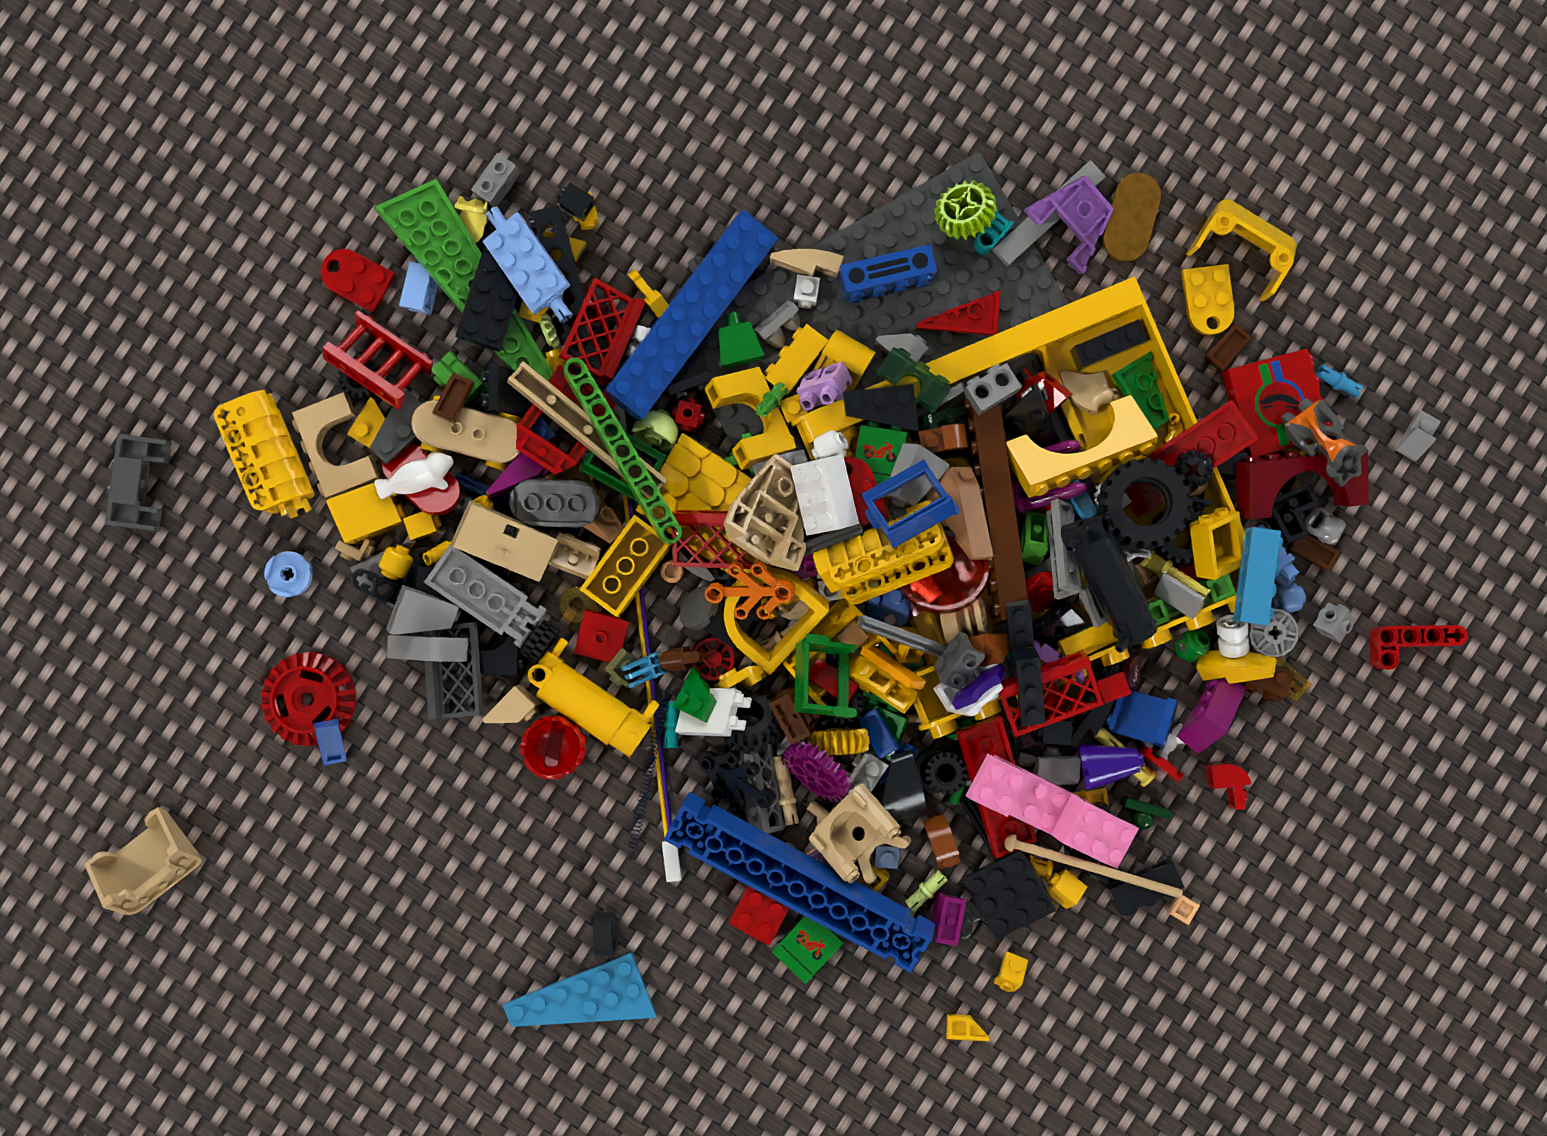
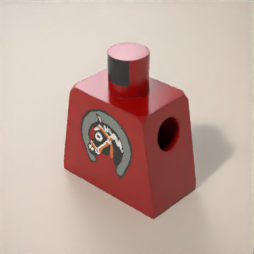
M1024 368L1016 375V378L1023 385L1019 392L1015 394L1016 398L1024 397L1031 390V386L1034 383H1038L1050 414L1073 395L1046 371L1033 376L1027 368Z

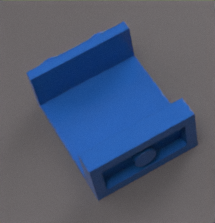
M1130 690L1132 694L1114 700L1113 703H1116L1114 712H1109L1106 723L1109 725L1110 732L1165 748L1178 706L1176 699L1168 697L1167 700Z

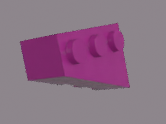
M1225 677L1209 680L1206 684L1207 689L1200 697L1176 737L1199 754L1225 735L1246 691V687L1239 682L1229 684Z

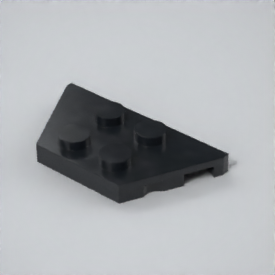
M1034 383L1031 386V390L1024 397L1020 396L1011 407L1006 408L1002 412L1003 427L1009 441L1027 434L1031 441L1041 448L1061 443L1038 383Z

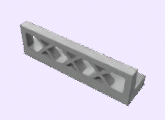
M1057 498L1051 501V510L1046 511L1054 598L1059 600L1082 591L1079 564L1074 554L1066 550L1061 537L1062 526L1075 522L1073 505Z
M768 744V749L765 750L763 758L759 756V753L754 754V751H750V754H744V750H741L739 752L741 755V760L738 762L739 767L755 762L759 765L760 772L753 778L747 776L740 778L759 790L766 787L771 788L776 794V802L772 806L760 808L756 804V799L743 791L747 823L766 833L783 830L784 823L781 805H779L780 797L774 760L772 758V745ZM764 768L768 770V778L766 781L762 779V771ZM771 813L774 815L776 823L772 827L769 826L768 819Z

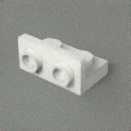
M869 750L862 754L858 753L852 761L854 767L850 773L846 771L844 774L850 777L848 781L852 784L849 793L861 784H864L871 792L889 766V763L882 759L879 760Z

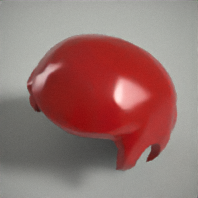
M559 715L544 716L539 720L533 721L530 727L524 731L519 753L523 755V762L526 767L536 776L549 780L559 779L565 775L572 774L582 764L586 754L585 734L576 723L570 722L567 718Z

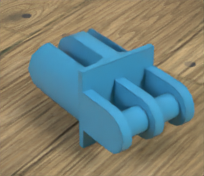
M659 651L621 667L622 671L629 670L638 665L640 667L624 675L626 680L641 674L644 675V677L628 683L629 688L667 673L659 663Z

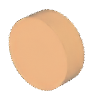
M673 560L666 561L660 571L662 578L669 583L678 582L684 574L683 567H673Z

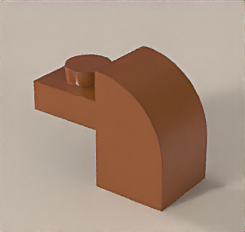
M965 424L945 425L940 428L918 432L920 445L933 454L969 449Z
M945 814L924 820L923 825L939 870L961 863L959 851Z

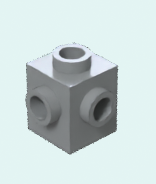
M1327 603L1325 608L1319 612L1313 626L1320 634L1341 643L1345 635L1352 630L1355 620L1349 614L1350 610L1341 604L1335 606Z

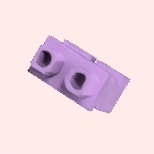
M844 362L827 366L824 370L820 368L804 374L800 387L796 391L800 397L799 402L805 411L843 399V392L853 381Z

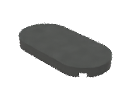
M529 479L522 481L513 489L510 494L509 505L513 515L521 523L528 526L583 527L591 523L598 515L600 501L595 489L584 481Z

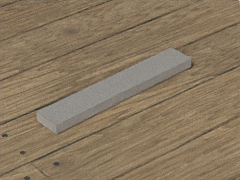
M1090 160L1060 188L1081 176H1087L1096 187L1106 176ZM1053 211L1041 225L1036 226L1027 217L996 245L992 251L1008 267L1061 218Z

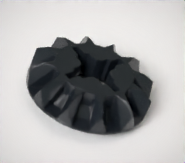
M1199 450L1184 452L1178 457L1174 465L1176 468L1175 472L1178 475L1182 473L1185 477L1183 481L1185 486H1190V488L1203 486L1210 480L1213 474L1211 459L1207 454ZM1200 461L1201 463L1197 470L1201 477L1195 473L1187 477L1189 467L1185 462L1194 465Z

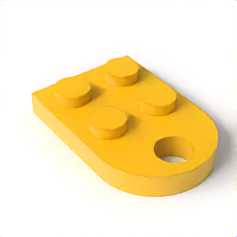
M1229 265L1183 269L1181 274L1186 313L1191 327L1196 332L1208 336L1216 335L1226 330L1234 318ZM1208 318H1214L1217 321L1216 329H1210L1207 326Z

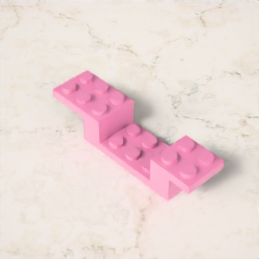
M986 755L966 794V797L1004 816L1008 817V815L1022 820L1051 834L1063 844L1118 869L1139 829L1135 825L1098 808L1086 799L996 755Z

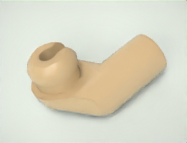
M814 800L807 808L809 812L817 817V826L829 814L828 810Z

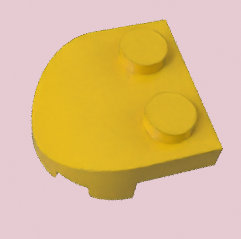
M748 666L738 672L734 668L719 676V682L713 686L714 688L728 689L738 683L740 689L743 690L759 682L767 675L759 666Z

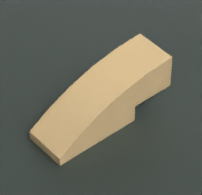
M792 249L771 253L770 263L804 276L813 277L816 270L837 278L844 256L816 249Z

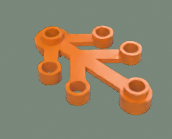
M733 561L728 567V573L732 577L738 578L746 586L723 587L720 583H711L705 591V598L711 603H719L723 597L750 596L743 604L737 605L734 610L735 617L740 620L747 618L750 610L763 596H772L767 603L761 604L757 609V616L765 620L770 617L772 610L780 602L791 601L796 593V589L790 581L776 579L766 570V564L762 561H755L753 563L751 573L756 577H761L770 586L759 584L743 570L744 567L741 562ZM755 566L761 567L762 571H757ZM732 567H737L739 572L734 571ZM781 588H785L788 592H783ZM713 589L718 590L720 593H715ZM739 609L744 610L745 614H741ZM761 609L767 610L768 614L762 613Z

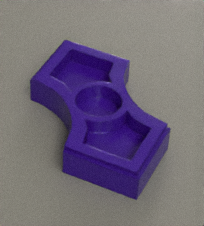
M1000 663L981 671L980 675L973 682L958 690L952 701L955 709H961L978 702L986 691L1000 684L1006 670L1003 664Z

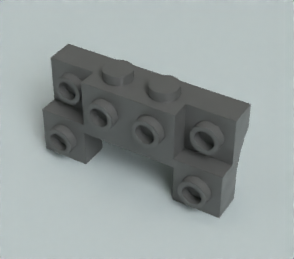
M117 434L114 461L110 466L111 483L107 488L108 504L105 525L160 531L163 509L145 507L151 462L169 464L171 441Z

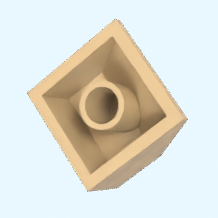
M522 684L517 685L502 698L482 721L484 723H519L524 720L527 722L538 714L540 710L537 707L541 702Z

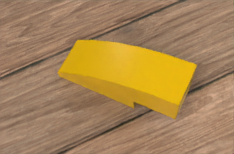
M1219 650L1209 651L1198 659L1196 668L1203 681L1225 677L1227 682L1232 684L1274 677L1277 660L1274 657L1252 652L1242 657L1229 658L1221 655Z

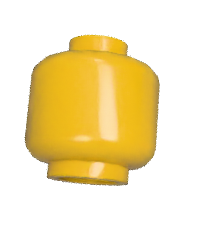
M398 544L396 548L387 547L379 561L381 573L393 580L406 577L413 564V558L408 554L410 550Z

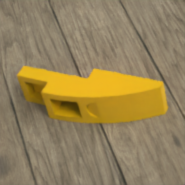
M849 654V678L866 693L872 692L905 714L918 698V692L907 688L868 659L857 654ZM837 663L833 666V668H835L836 670H837Z

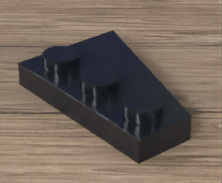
M913 384L843 392L845 416L919 431Z

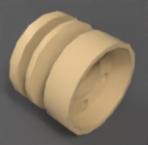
M978 590L972 591V602L969 601L967 592L962 593L961 604H958L954 594L938 597L940 619L947 645L955 638L959 631H968L969 637L976 636L975 629H978L979 635L987 634V612Z

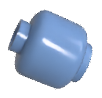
M1293 582L1285 588H1282L1280 585L1276 586V594L1272 598L1271 603L1272 608L1281 609L1287 613L1301 610L1303 603L1306 602L1305 592L1301 586H1297Z

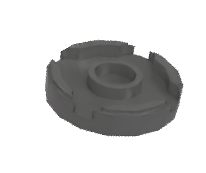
M706 586L697 587L691 591L681 606L680 621L683 626L693 631L701 630L711 622L709 620L712 615L715 616L719 603H711L705 598Z

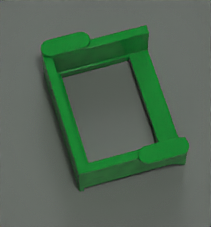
M608 426L605 428L612 435H617L614 427ZM626 433L633 447L657 460L653 468L658 472L667 455ZM589 451L579 468V472L593 477L636 501L635 503L639 505L627 484L590 464L594 453Z
M807 634L803 640L796 643L795 713L803 712L838 716L844 719L856 717L857 711L854 708H848L849 654L857 650V645L831 642L828 636ZM809 651L838 655L836 707L808 704Z

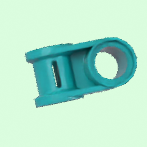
M997 209L995 220L991 221V227H984V233L979 232L974 241V248L977 253L982 255L989 254L998 242L1004 238L1015 222L1012 220L1008 221L999 214ZM980 238L989 239L991 245L986 246L982 244Z

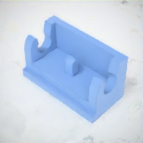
M409 262L399 306L408 308L410 311L432 315L438 284L420 263Z

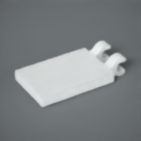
M710 688V693L714 695L717 703L708 722L701 721L680 710L675 732L681 735L731 736L732 730L744 731L746 721L738 720L736 712L738 707L750 708L752 698L743 697L744 694H741V691L737 689Z

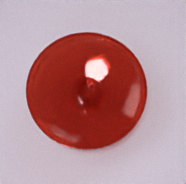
M948 535L946 537L953 554V564L943 571L899 588L902 595L911 604L931 613L947 614L967 608L981 596L988 582V559L970 560L954 539L955 537ZM944 554L940 555V561H945ZM929 559L930 564L934 565L932 559ZM917 563L914 566V570L924 569L926 563ZM909 567L906 568L908 571V575L911 574ZM900 572L895 573V574H896V577H895L896 579L901 578V577H900V575H901Z

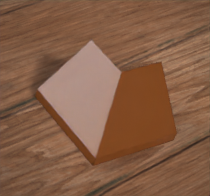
M982 634L969 638L973 649L981 651L985 655V658L978 667L1004 662L1009 651L1008 634Z

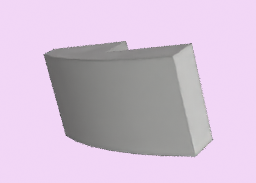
M680 550L679 561H689ZM685 567L691 573L710 582L716 580L707 568Z

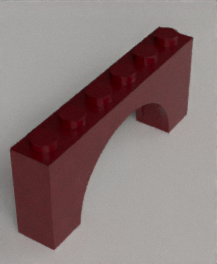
M1319 450L1313 458L1307 453L1300 454L1297 451L1285 452L1283 457H1280V454H1266L1265 459H1260V456L1245 457V461L1236 462L1237 511L1240 513V518L1255 520L1272 517L1273 503L1281 487L1293 476L1309 470L1319 474L1329 484L1334 496L1335 505L1347 507L1368 505V451L1361 457L1362 474L1359 477H1352L1342 487L1334 481L1333 477L1330 478L1327 475L1326 467L1328 460Z

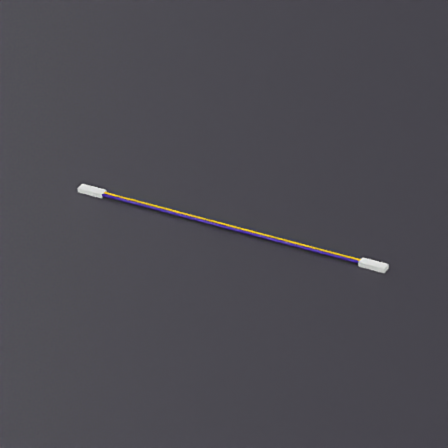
M616 404L613 412L620 416L619 423L624 432L627 433L625 410ZM620 475L621 481L627 484L625 479ZM623 495L627 525L634 516L633 501ZM642 586L636 594L635 600L642 657L651 654ZM650 679L646 681L648 705L652 700L657 701L655 681ZM655 712L650 719V723L652 725L651 731L654 733H661L660 731L652 729H660L659 726L653 725L660 724V722L654 721L659 720V717L655 716H659V713ZM652 733V737H660ZM660 737L658 738L660 742H656L659 744L656 751L658 754L654 756L657 757L655 764L665 838L672 820L662 738ZM662 841L666 881H680L682 876L678 848L666 841Z

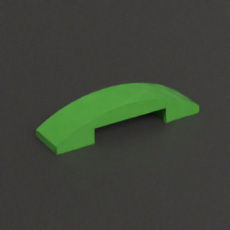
M1229 573L1216 580L1204 578L1197 581L1211 590L1209 595L1207 594L1204 604L1209 602L1215 603L1236 594ZM1159 597L1148 602V610L1152 618L1157 621V626L1170 621V618L1182 614V612Z

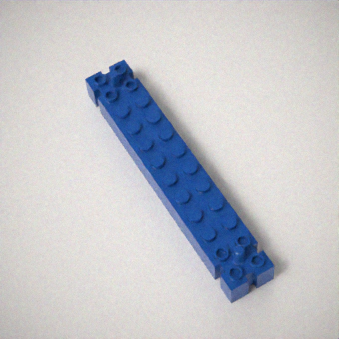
M691 792L688 793L664 841L679 849L682 845L690 848L688 854L884 959L888 955L895 959V965L911 973L919 961L920 953H924L933 939L935 923L920 915L916 919L911 917V910L857 881L852 883L844 882L833 868L715 805L710 809L703 805L704 799Z

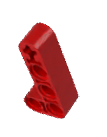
M1459 625L1377 626L1371 630L1369 635L1370 662L1376 669L1392 670L1399 664V647L1460 646L1467 641L1468 633L1464 627ZM1429 630L1432 632L1433 635L1431 641L1427 639V633ZM1383 631L1387 633L1385 642L1381 640V633ZM1405 631H1408L1410 634V639L1407 642L1404 639ZM1444 633H1454V638H1445ZM1384 654L1388 657L1385 665H1383L1381 660Z

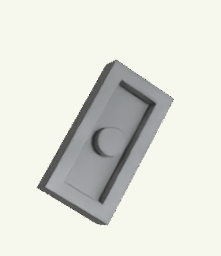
M786 301L754 329L755 333L768 344L782 349L785 346V337L780 326L782 325L794 331L800 327V318L797 313L799 311L798 307L793 302Z

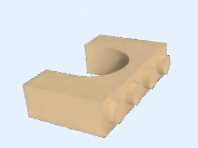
M343 392L292 412L294 420H292L293 426L301 434L303 439L300 442L302 449L310 457L309 467L312 473L317 475L319 480L317 487L322 496L325 495V498L330 499L372 484L377 479H382L375 459L370 456L343 466L332 465L324 456L322 444L324 436L329 429L358 417L349 395Z

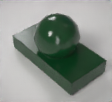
M1126 796L1121 799V805L1135 809L1132 814V823L1140 830L1152 827L1154 815L1170 819L1172 814L1171 810L1165 807Z

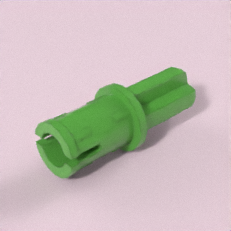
M776 383L770 392H766L763 395V400L756 406V414L758 416L766 417L772 409L780 405V400L788 393L787 387L781 391L785 384Z

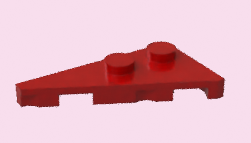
M995 291L980 299L977 298L967 304L946 310V312L928 317L918 322L916 329L993 336L997 334L1001 291Z

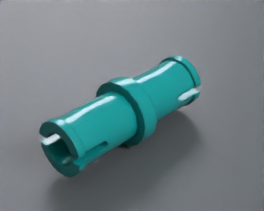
M668 702L666 704L665 722H663V727H665L664 748L679 747L678 733L675 732L679 718V709L673 707L675 702Z

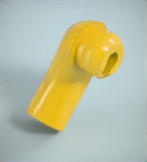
M1178 413L1168 415L1169 421L1166 422L1168 435L1163 444H1166L1184 430Z

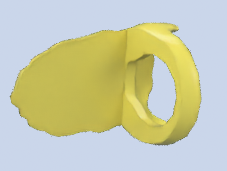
M460 196L454 207L462 210L460 219L476 243L482 238L487 223L486 213L488 212L487 201L485 205L483 201L477 199L467 202Z

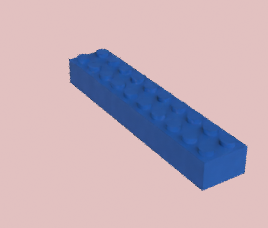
M742 209L602 393L637 421L642 420L779 238Z

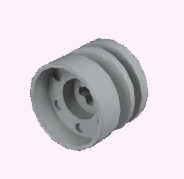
M1273 608V618L1269 621V625L1248 624L1249 652L1270 657H1279L1290 652L1297 643L1299 634L1294 618L1284 610ZM1274 630L1275 635H1269V631Z

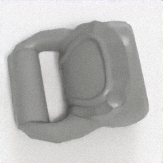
M1319 506L1310 510L1303 520L1310 534L1317 536L1318 540L1329 545H1333L1346 527V523L1342 519L1335 517L1327 509ZM1322 513L1324 517L1317 526V529L1311 527L1317 516Z

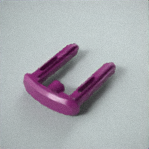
M1067 440L1043 449L1055 453L1072 454L1080 448V443L1076 440ZM1009 465L1015 511L1023 516L1026 515L1027 511L1050 505L1051 501L1057 498L1064 501L1081 496L1087 490L1085 483L1075 482L1062 488L1058 487L1049 490L1041 496L1036 495L1031 498H1023L1022 491L1024 489Z

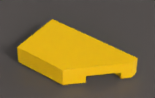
M947 1014V1039L989 1041V1036L970 1015Z

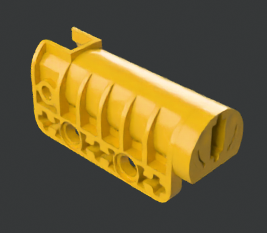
M930 499L907 508L906 515L887 522V524L891 526L931 503ZM941 522L895 548L891 546L880 528H871L864 531L862 535L813 553L818 574L830 592L833 593L842 589L847 602L853 605L949 568L954 561ZM944 554L945 561H940V555ZM929 559H932L934 565L930 564ZM917 563H926L924 569L914 570V566ZM908 567H909V570H910V572H911V574H909V575H908V571H907V569H906V568H908ZM900 572V573H901V575H900L901 578L896 579V578H895V577H896V574H895V573ZM886 576L889 578V579H888V580H889L888 583H887V581H886L885 578H884V577H886ZM876 579L882 581L880 586L870 588L872 581ZM863 585H865L868 591L864 592ZM856 589V596L853 597L852 590Z

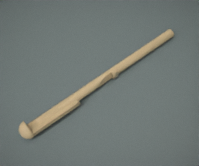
M1015 834L1007 836L1004 842L1005 848L1009 852H1012L1013 849H1018L1177 898H1181L1183 890L1030 843L1020 842L1016 840L1017 836Z

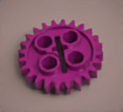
M801 740L792 745L790 744L785 750V757L783 759L787 762L785 765L791 768L789 772L795 774V779L800 780L802 786L806 785L808 791L815 792L816 796L822 795L824 800L829 798L831 802L834 800L839 802L851 790L850 786L852 784L848 781L850 777L844 775L846 770L839 767L841 764L834 762V757L827 756L826 751L822 752L817 745L813 747L810 742L805 744Z

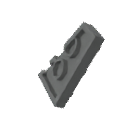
M406 388L403 390L405 393L404 405L399 410L395 407L391 408L370 446V450L386 465L417 439L412 430L411 422L414 411L422 403Z

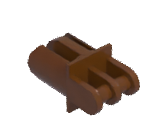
M690 646L673 648L661 654L659 663L662 668L669 671L689 670L693 667L692 663L704 662L707 659V654L705 651H691Z

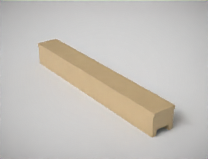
M523 361L513 375L508 378L507 383L622 476L586 413ZM604 429L606 436L614 437L608 430ZM621 446L616 449L617 455L621 458L629 455L625 447ZM640 458L660 491L666 484L667 479ZM630 467L628 469V473L632 478L640 477L641 472L637 467ZM643 487L640 489V492L648 498L652 497L653 493L650 488Z

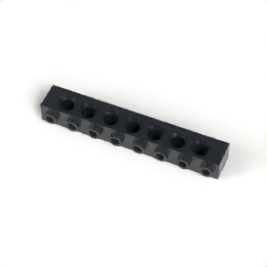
M554 205L532 211L533 218L530 219L532 231L537 232L539 241L550 257L554 250L562 251L561 259L554 262L561 272L568 273L567 281L570 286L564 290L562 296L564 298L567 294L574 295V303L571 306H567V308L572 312V317L577 316L585 295L561 208L559 205ZM550 227L555 228V236L551 239L545 238V230ZM586 308L585 312L587 314L588 320H590L591 317L589 309ZM566 316L568 321L562 323L564 330L560 331L563 343H565L571 330L569 326L570 318ZM591 323L590 325H591L592 330H593L594 335H595V331H594V328H593V324ZM585 325L577 328L580 339L590 337ZM591 340L587 341V346L584 349L586 355L596 352ZM575 345L569 347L570 352L567 353L574 358L581 356L580 352L576 350ZM598 356L588 358V361L592 362L593 368L599 370L601 364ZM574 366L576 375H579L581 373L580 368ZM592 375L593 379L595 380L599 388L605 387L609 384V382L606 385L599 383L597 381L598 378Z

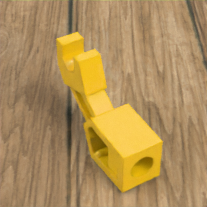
M633 269L627 274L628 277L646 296L644 298L645 303L656 317L659 318L669 304L656 289L652 291L641 275Z

